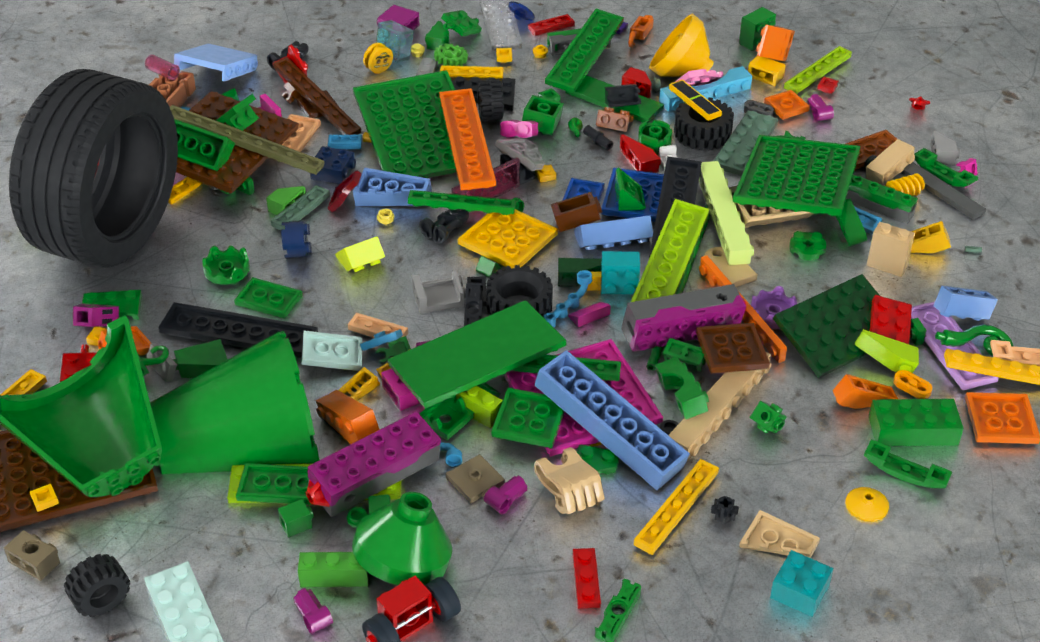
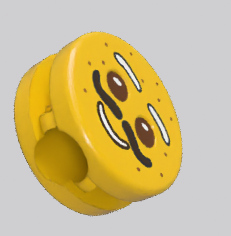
M379 42L369 46L363 56V64L375 74L386 71L393 61L391 49Z

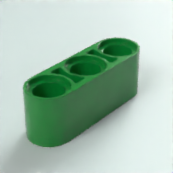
M847 199L842 215H837L836 218L849 247L866 242L867 235L851 199Z

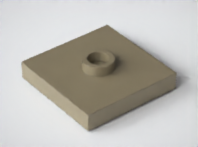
M480 454L446 473V479L470 504L484 497L491 487L496 486L499 488L505 483V479Z

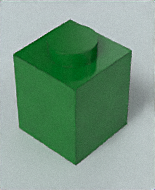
M303 499L278 508L280 524L288 538L313 528L311 520L314 518L313 511L310 506L305 505Z

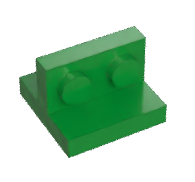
M253 94L249 95L216 121L223 124L226 122L228 126L243 131L259 119L249 106V104L256 100Z

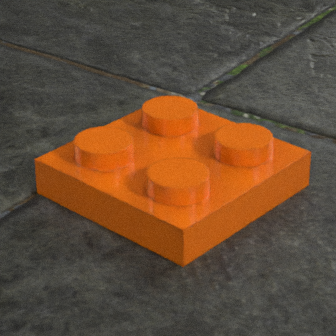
M792 90L764 99V104L772 106L774 113L782 120L808 112L810 109V105Z

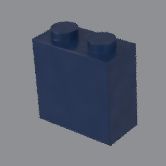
M322 146L315 158L324 160V167L317 175L310 173V177L312 180L340 184L350 176V172L356 166L354 152Z

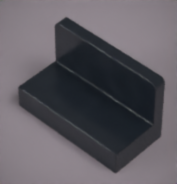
M500 155V169L518 185L536 179V175L526 169L522 163L515 162L509 155Z

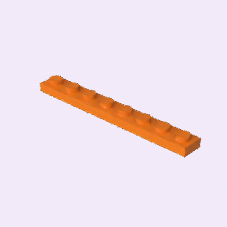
M708 255L701 257L699 271L702 276H705L712 287L732 284ZM739 292L747 305L742 321L744 323H754L762 345L768 350L771 357H774L778 363L784 362L786 360V345Z

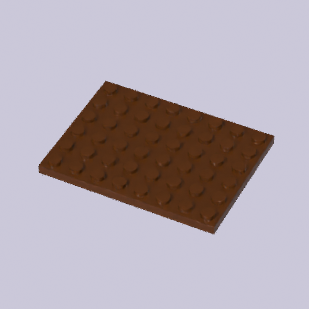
M211 91L189 111L216 121L232 107L240 103V101ZM249 105L259 119L243 131L282 145L298 129L299 123ZM234 145L229 160L218 171L177 157L176 173L232 194L269 157Z
M8 430L0 432V532L158 491L152 468L143 476V480L139 484L125 488L116 496H86ZM51 484L59 504L37 512L30 491Z

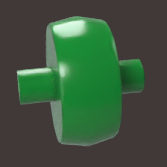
M574 117L569 120L568 126L575 133V137H579L583 124L581 120Z

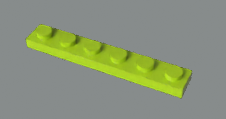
M838 46L785 82L784 89L792 90L798 94L849 59L852 52Z

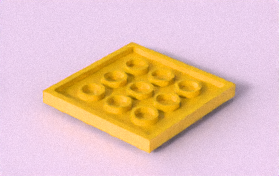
M516 209L514 214L509 215L492 212L486 214L458 238V244L505 267L510 266L512 269L515 265H520L521 268L558 235V228Z

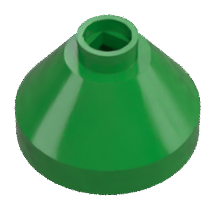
M406 492L401 498L362 518L357 525L352 543V550L356 560L367 572L378 579L395 585H399L402 581L408 580L415 575L424 585L437 577H443L452 556L451 541L432 509L431 500L418 492Z

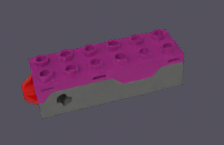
M734 284L629 302L621 329L632 352L654 348L655 346L663 347L667 345L670 338L682 342L698 340L696 335L697 327L741 324L747 305Z
M416 411L309 465L306 496L312 505L323 506L328 514L333 517L367 499L369 496L438 461L441 438Z

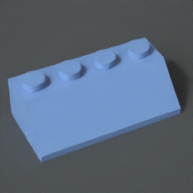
M651 215L580 225L574 229V234L580 248H586V251L597 249L596 246L603 245V248L614 247L615 243H621V246L632 244L631 241L637 240L638 243H646L653 237Z

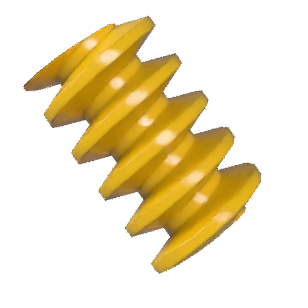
M916 173L907 177L890 180L885 186L905 194H910L911 196H918L924 190L925 183L922 176Z

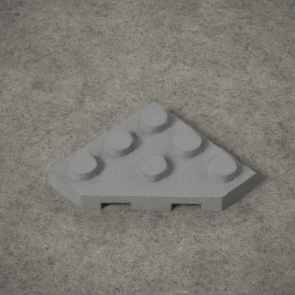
M526 138L497 140L495 143V147L499 148L501 153L513 157L512 159L517 163L524 164L526 169L530 171L543 169L545 163L541 160V153L537 151L538 146Z

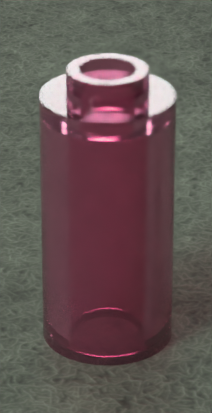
M153 54L149 55L145 60L146 69L169 80H175L179 76L180 68L178 65Z

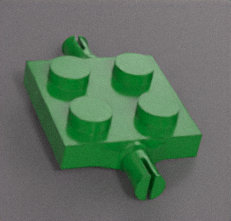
M463 10L443 13L441 17L446 22L443 25L445 30L453 29L462 37L478 34L482 30L478 25L479 19L470 18Z

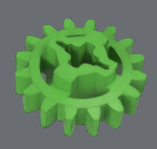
M444 44V46L439 45V48L436 47L434 58L435 61H438V64H443V66H463V63L466 64L468 53L467 50H464V47H459V45Z

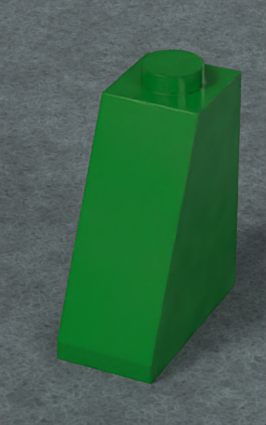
M221 339L175 350V359H172L177 364L175 371H179L181 378H195L228 360Z

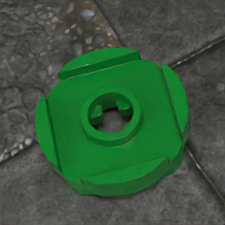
M796 231L790 240L789 249L793 255L794 252L798 254L800 259L817 260L820 255L825 254L827 244L820 232Z

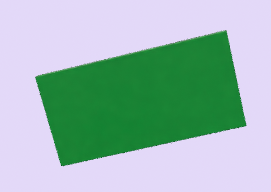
M524 300L387 360L392 370L422 406L427 408L445 399L452 398L463 391L470 390L481 383L488 382L490 379L503 375L510 370L521 367L528 362L539 359L548 353L557 351L567 344L566 339Z

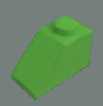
M298 186L275 190L266 197L268 212L274 215L280 214L306 193L305 187Z

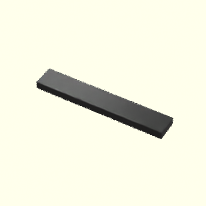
M914 162L908 164L901 172L906 177L916 173L920 174L925 183L924 189L972 220L986 212V208Z

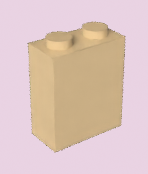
M879 222L873 232L866 266L902 277L908 266L915 233L888 223Z

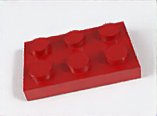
M875 295L872 299L870 332L909 344L912 304Z

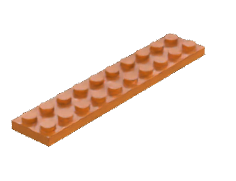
M472 88L439 92L460 189L472 190L496 186V179Z

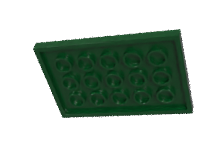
M861 274L775 314L773 320L816 376L821 378L867 355L866 352L855 345V342L863 329L870 331L872 299L875 295H880L864 275Z

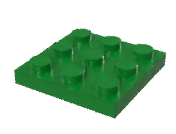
M507 388L491 435L496 438L553 448L565 411L545 394Z

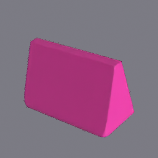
M598 302L570 313L568 317L577 327H581L610 315L611 306L608 303Z

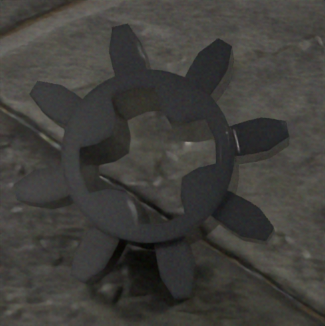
M727 496L720 497L719 499L715 498L714 505L711 506V513L715 514L714 520L724 524L731 520L735 521V516L739 510V506H734L735 500Z

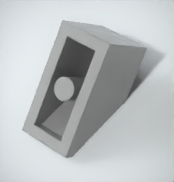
M933 131L930 146L932 152L937 154V161L944 165H955L956 158L960 156V149L957 148L956 141L938 131Z

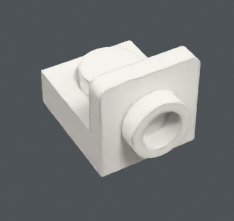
M675 145L659 148L661 167L664 172L667 156L677 158V147Z

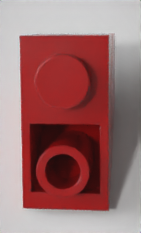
M630 67L622 75L621 85L637 84V87L640 89L638 95L650 98L652 83L646 72Z

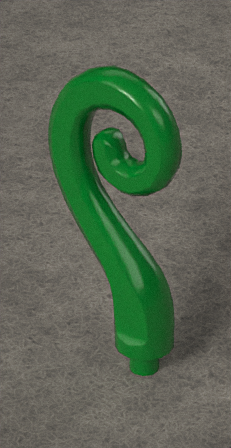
M984 324L976 325L963 332L946 329L943 332H937L935 338L940 340L942 345L951 347L962 346L980 335H989L984 339L983 346L991 356H993L990 345L991 340L1009 341L1011 346H1013L1012 340L1004 331L995 326Z

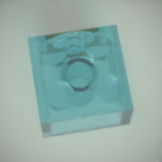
M392 20L378 23L376 43H383L391 49L394 62L399 63L409 60L414 30Z

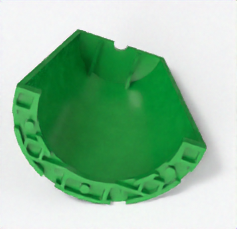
M126 315L107 324V334L105 337L107 345L105 348L99 349L90 360V366L76 372L52 387L35 392L25 398H22L21 395L0 396V424L89 497L116 496L120 494L125 488L139 484L143 480V476L161 460L162 446L129 319Z
M284 331L273 334L150 402L162 446L161 460L155 466H160L162 474L231 472L232 465H245V463L268 465L313 464L319 461L318 448L313 437L315 432L304 385L300 381L298 364L288 338H285L286 333Z

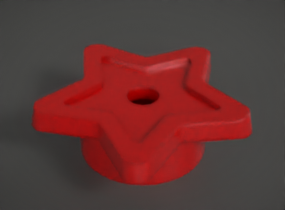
M922 97L909 99L912 102V108L916 110H923L925 105L930 104V101L924 100Z

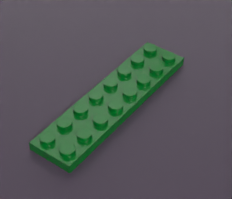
M595 9L547 75L545 84L574 93L622 25L624 17Z

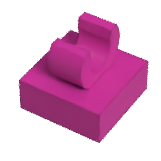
M970 158L967 161H961L956 164L960 166L959 173L966 170L974 175H978L976 159Z

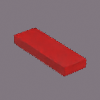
M566 14L528 24V29L534 36L575 26V21Z

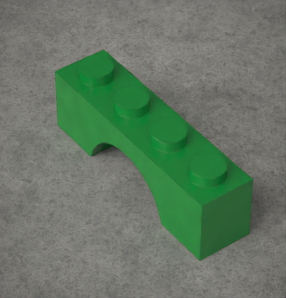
M676 356L655 364L658 379L664 389H678L674 394L678 409L685 420L708 411V395L705 390L702 391L700 383L695 381L692 372H688L684 362L681 363Z

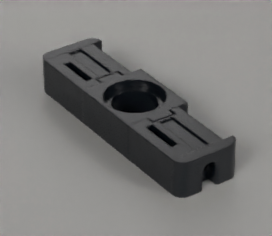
M482 283L466 284L464 326L482 319ZM476 307L479 311L477 313H470L468 309Z

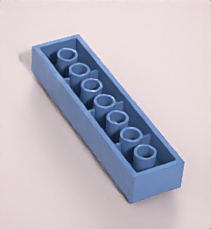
M567 350L538 371L535 386L657 491L684 468L690 453Z

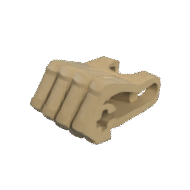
M569 447L563 450L561 457L563 465L552 464L547 458L535 461V473L541 483L555 496V507L561 514H571L576 510H584L586 506L591 507L596 502L605 499L598 471L586 463L574 448Z

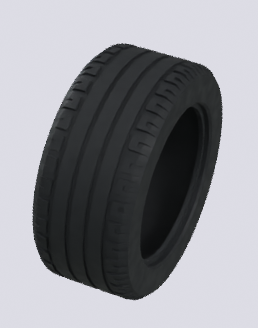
M76 69L67 72L55 79L41 92L21 124L15 140L9 169V197L12 213L20 233H22V236L29 244L41 251L100 268L114 267L123 263L146 244L165 212L177 168V130L173 114L163 95L148 84L91 69Z

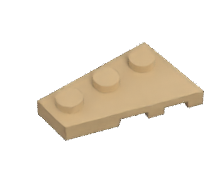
M760 510L740 541L739 547L787 556L793 550L811 558L820 543V538Z

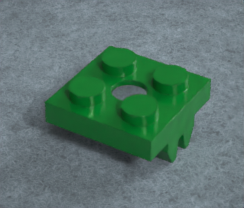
M456 395L436 403L432 407H427L419 413L434 432L447 441L474 418V412L465 407L462 397L457 399ZM441 416H450L451 420L443 423L439 418Z

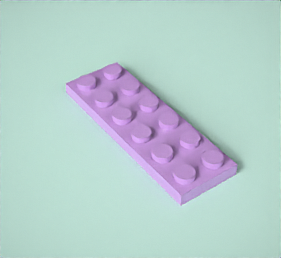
M935 301L912 307L911 319L919 318L927 330L924 341L962 390L998 382L999 377L946 367L944 358L946 349L982 354L972 341L962 346L951 347L942 345L940 340L935 338L937 332H943L946 329L963 332L952 316L945 317L939 313L940 311L933 306Z

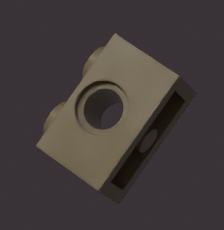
M24 530L4 547L9 563L40 581L60 564L57 554L58 550L53 544H47L41 541L36 534L31 535Z

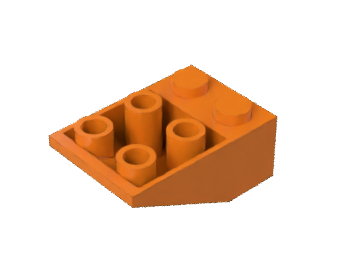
M765 25L761 31V42L758 43L756 48L757 56L786 61L795 31L780 26Z

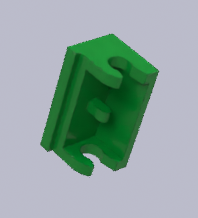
M670 338L663 351L664 361L677 356L681 362L697 366V371L702 372V365L705 366L706 364L701 347Z

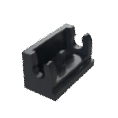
M637 84L605 87V103L609 108L641 104V99L638 96L640 89L637 87Z

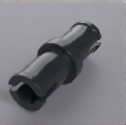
M590 125L583 129V133L591 138L595 144L601 145L606 150H610L613 147V141L605 137L601 131L595 130Z

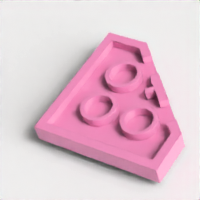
M706 69L688 71L675 82L683 79L690 86H699L715 82L724 75L722 71L716 73L715 70L707 72Z

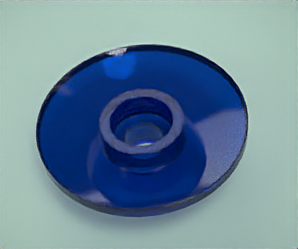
M514 1L509 2L508 7L514 13L516 19L534 20L535 15L526 6Z

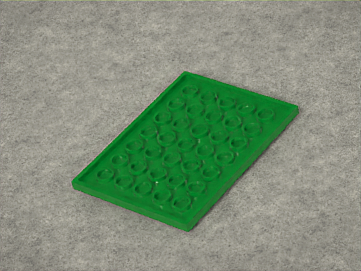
M447 70L353 87L354 97L382 171L422 178L456 173L439 92L455 90Z
M759 135L733 195V202L740 205L750 204L757 207L766 206L774 207L775 209H791L795 212L807 211L812 214L823 213L830 216H841L860 153V146Z

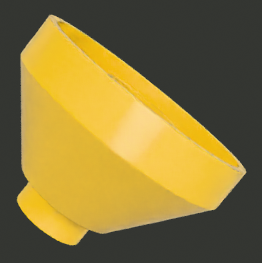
M693 13L684 18L659 47L650 62L649 69L659 77H682L688 71L706 69L708 72L714 61L709 58L710 49L703 21Z

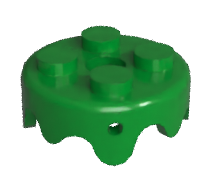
M212 246L208 256L202 260L205 277L215 284H236L244 279L250 270L247 251L244 247L239 251L233 246H228L227 250L220 251L217 246Z

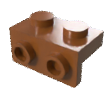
M605 107L598 110L596 126L627 132L629 122H633L634 115H630V111L620 110V112H615L614 108Z

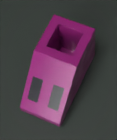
M83 303L73 306V326H107L108 323L119 318V306Z

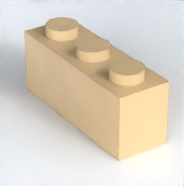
M897 139L866 166V179L885 186L887 182L893 180L898 173H901L908 164L914 161L915 147Z

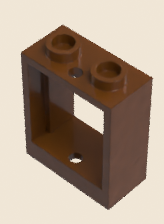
M592 192L551 204L559 232L601 220L599 213H602L597 196L593 197Z

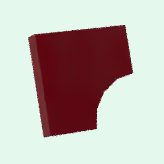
M358 170L353 172L335 187L328 205L329 211L334 212L344 203L348 194L358 185L362 173Z

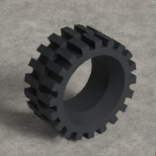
M708 97V100L722 111V116L708 121L686 102L684 104L680 103L675 115V138L679 142H683L684 146L690 145L691 149L698 147L699 150L704 151V148H707L709 151L713 150V147L716 149L721 148V145L724 146L732 134L734 120L732 108L728 107L726 103L721 104V100L713 101V98Z
M515 265L511 269L510 266H507L505 271L497 270L496 275L492 274L490 280L487 281L486 306L487 313L490 315L520 303L506 300L508 297L515 295H524L532 298L533 300L527 302L543 318L546 313H551L553 284L550 277H546L545 272L539 273L538 268L534 267L531 270L530 266L527 265L524 268H520V265Z

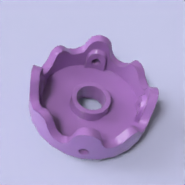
M776 286L769 292L761 290L757 297L752 296L751 306L772 330L780 329L773 320L774 315L797 304L796 297H787L781 286Z

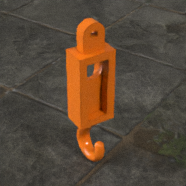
M639 16L631 26L628 40L630 48L635 46L634 39L644 40L652 30L653 16Z

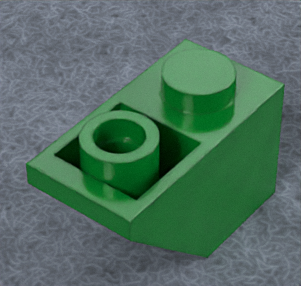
M441 21L432 26L429 33L425 36V42L429 50L435 51L436 47L439 48V45L449 44V31L443 28L444 24Z

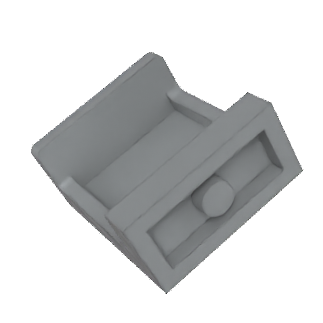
M456 269L452 270V278L421 282L419 274L412 275L413 292L420 314L464 307L466 289L465 287L462 288L461 275L458 276Z

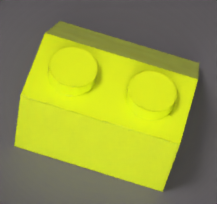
M378 237L354 244L335 253L337 259L347 272L354 270V273L365 269L364 265L369 263L370 266L381 263L380 259L385 257Z

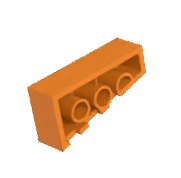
M334 390L315 400L318 406L316 411L319 417L324 419L350 445L380 430L373 409L338 390Z

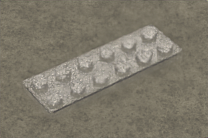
M480 0V7L492 51H496V48L522 49V41L510 0Z

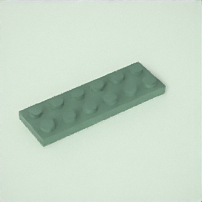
M748 110L714 161H718L724 171L742 176L758 136H770L778 125V118Z

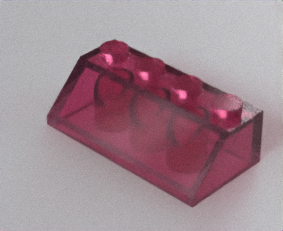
M517 157L493 168L496 186L461 190L460 185L452 188V194L496 198L519 187L520 159Z

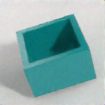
M602 251L601 294L634 295L640 277V252Z
M791 550L773 580L770 598L813 617L830 586L834 568Z

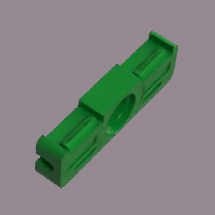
M628 579L622 580V588L617 596L613 595L605 609L599 628L595 627L596 638L605 642L615 641L641 594L640 584L634 583L633 585L630 584L631 581ZM620 607L624 612L622 614H615L612 609Z

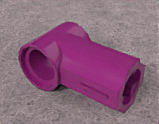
M813 94L808 98L807 104L810 105L816 122L833 119V107L826 105L818 94Z
M519 475L517 477L514 476L499 488L496 486L491 487L484 496V502L499 514H504L509 510L512 502L527 491V485L522 477Z
M301 589L293 597L294 603L303 615L304 623L311 634L333 624L330 611L326 605L322 606L311 589Z

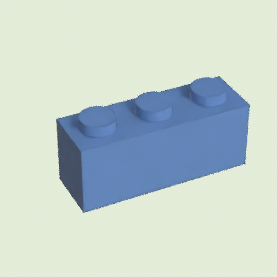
M941 286L933 306L945 317L952 315L961 319L969 317L977 321L981 319L990 320L998 299L987 291Z

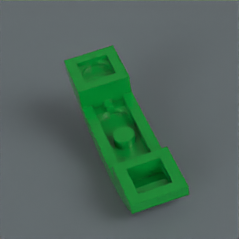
M925 148L914 153V160L920 167L948 185L967 187L978 180L976 175L966 170L959 173L938 162L937 154Z
M871 439L864 456L879 469L895 478L914 485L928 488H946L952 471L935 464H931L930 469L891 454L890 446Z

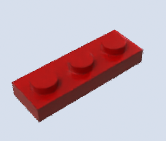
M595 548L573 549L578 609L601 608Z

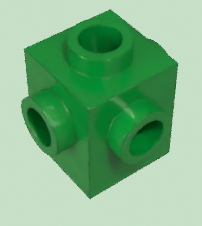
M760 400L749 418L758 423L757 428L761 431L777 433V431L783 428L787 416L781 413L783 409L774 403L770 405Z

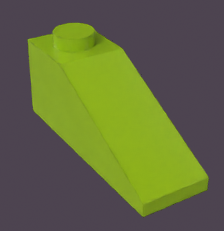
M864 329L855 342L858 348L891 371L906 370L913 373L919 364L918 347Z

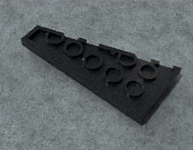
M450 77L455 90L472 88L476 103H478L477 84L479 80L499 79L502 84L504 106L508 107V110L513 111L515 79Z

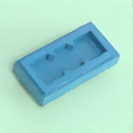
M329 135L327 145L336 149H361L362 135Z
M401 329L388 334L382 331L374 334L373 339L361 343L360 346L365 351L397 340L403 334Z

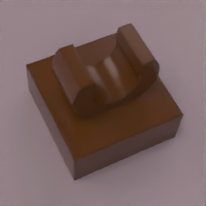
M289 82L284 85L288 91L284 92L282 97L289 104L294 99L297 100V98L302 97Z

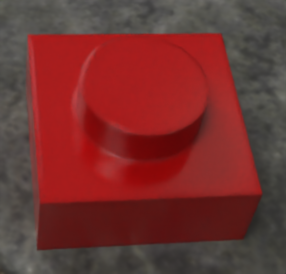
M823 77L818 84L817 90L832 94L837 88L839 81Z

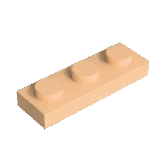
M357 312L348 323V330L373 338L374 334L385 331L388 334L399 329L402 331V337L408 335L407 327Z

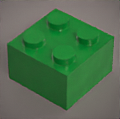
M761 7L743 16L739 44L751 51L756 50L758 43L762 39L761 31L765 25L775 26L776 14Z
M532 95L524 108L522 121L538 122L539 132L553 135L561 120L564 103Z

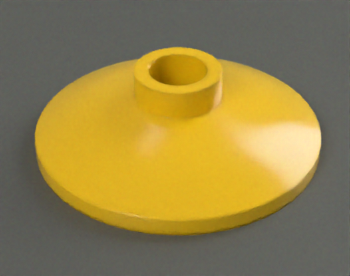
M859 487L851 490L846 496L845 505L847 510L860 520L878 521L883 519L889 511L887 498L876 489Z

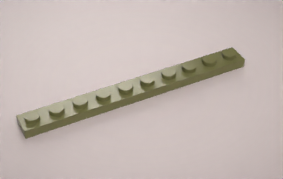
M170 106L174 119L227 137L235 145L315 175L324 167V160L180 107Z

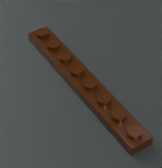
M286 57L274 63V69L343 135H358L361 133V127L290 59Z

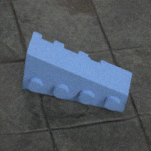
M364 168L359 183L353 190L355 206H413L408 204L410 190L432 192L431 179Z

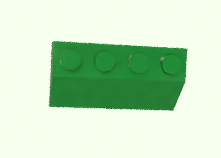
M174 119L178 138V158L218 171L229 160L235 145L232 140Z

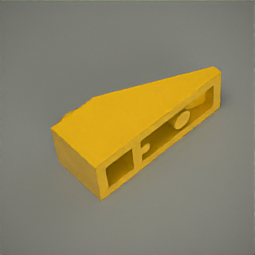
M942 221L911 231L915 233L911 253H936L951 248L949 235Z

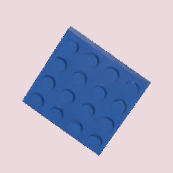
M613 168L601 208V214L627 219L651 215V221L655 222L664 174L621 169L642 186L646 208L644 210L619 211L615 193L617 168Z

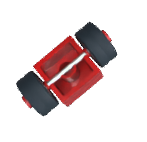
M415 575L376 598L378 614L366 620L362 624V629L367 642H401L433 622V615L441 622H446L456 616L461 611V604L455 590L444 578L437 577L424 585Z

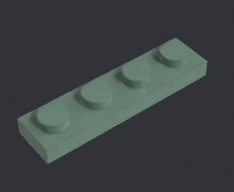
M315 185L273 218L271 226L281 231V229H285V226H282V222L300 221L328 199L330 191Z

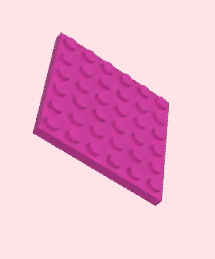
M612 339L568 351L578 358L621 362L619 381H603L655 425L663 422L662 414ZM508 371L503 374L510 388L544 394L535 386L538 373ZM564 412L553 448L545 447L551 457L563 453V450L569 447L578 449L579 445H591L600 441Z

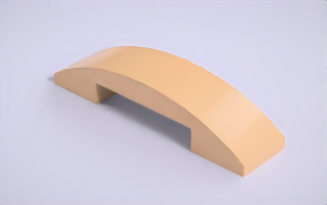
M990 341L993 357L1040 367V349L1013 347L1009 341Z

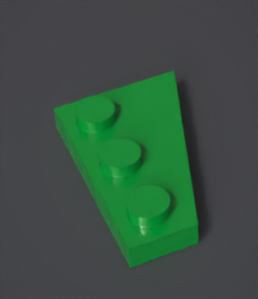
M141 290L84 293L82 303L119 306V317L127 315L132 316L135 320H139L142 293Z

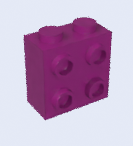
M393 5L377 18L378 29L390 26L389 35L398 39H404L420 26L419 12Z

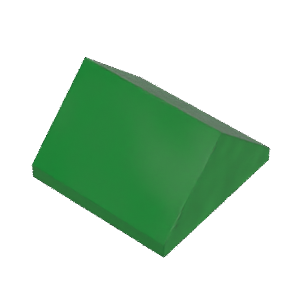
M617 168L615 193L618 210H644L646 205L642 186L620 168Z

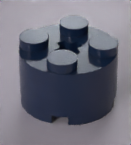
M304 220L282 222V226H285V229H281L283 250L287 251L284 257H308V253H312L311 242H308L307 235H310V225L305 224Z

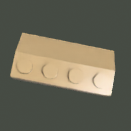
M736 203L737 211H740L741 221L744 222L745 228L800 220L813 215L807 211L795 212L791 209H775L774 207H757L756 205H740Z

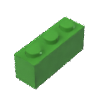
M300 552L298 576L300 587H368L369 572L358 563L353 552Z

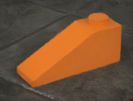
M846 374L832 390L839 405L853 409L871 407L872 400L898 399L892 387Z

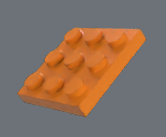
M966 392L965 401L976 442L1039 444L1040 434L1027 394Z

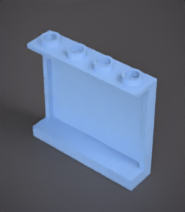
M208 43L175 53L174 69L180 71L195 65L222 71V81H227L255 71L258 61L256 54Z

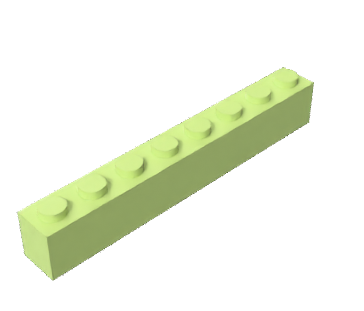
M718 161L702 162L699 185L728 265L750 264L751 256L754 255V247L750 245L749 234L745 232V224L741 221L740 211H737L736 203L733 202L732 190L728 188V180L724 177V169L720 167Z

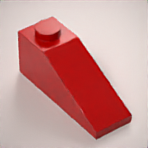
M624 134L620 135V150L636 171L659 173L661 159L653 149Z

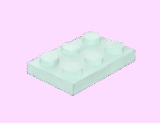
M304 331L301 365L360 371L362 367V348L360 346L362 337Z

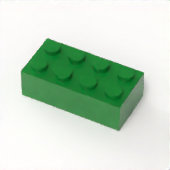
M954 399L872 400L869 412V421L875 441L887 446H957L960 443L964 429Z

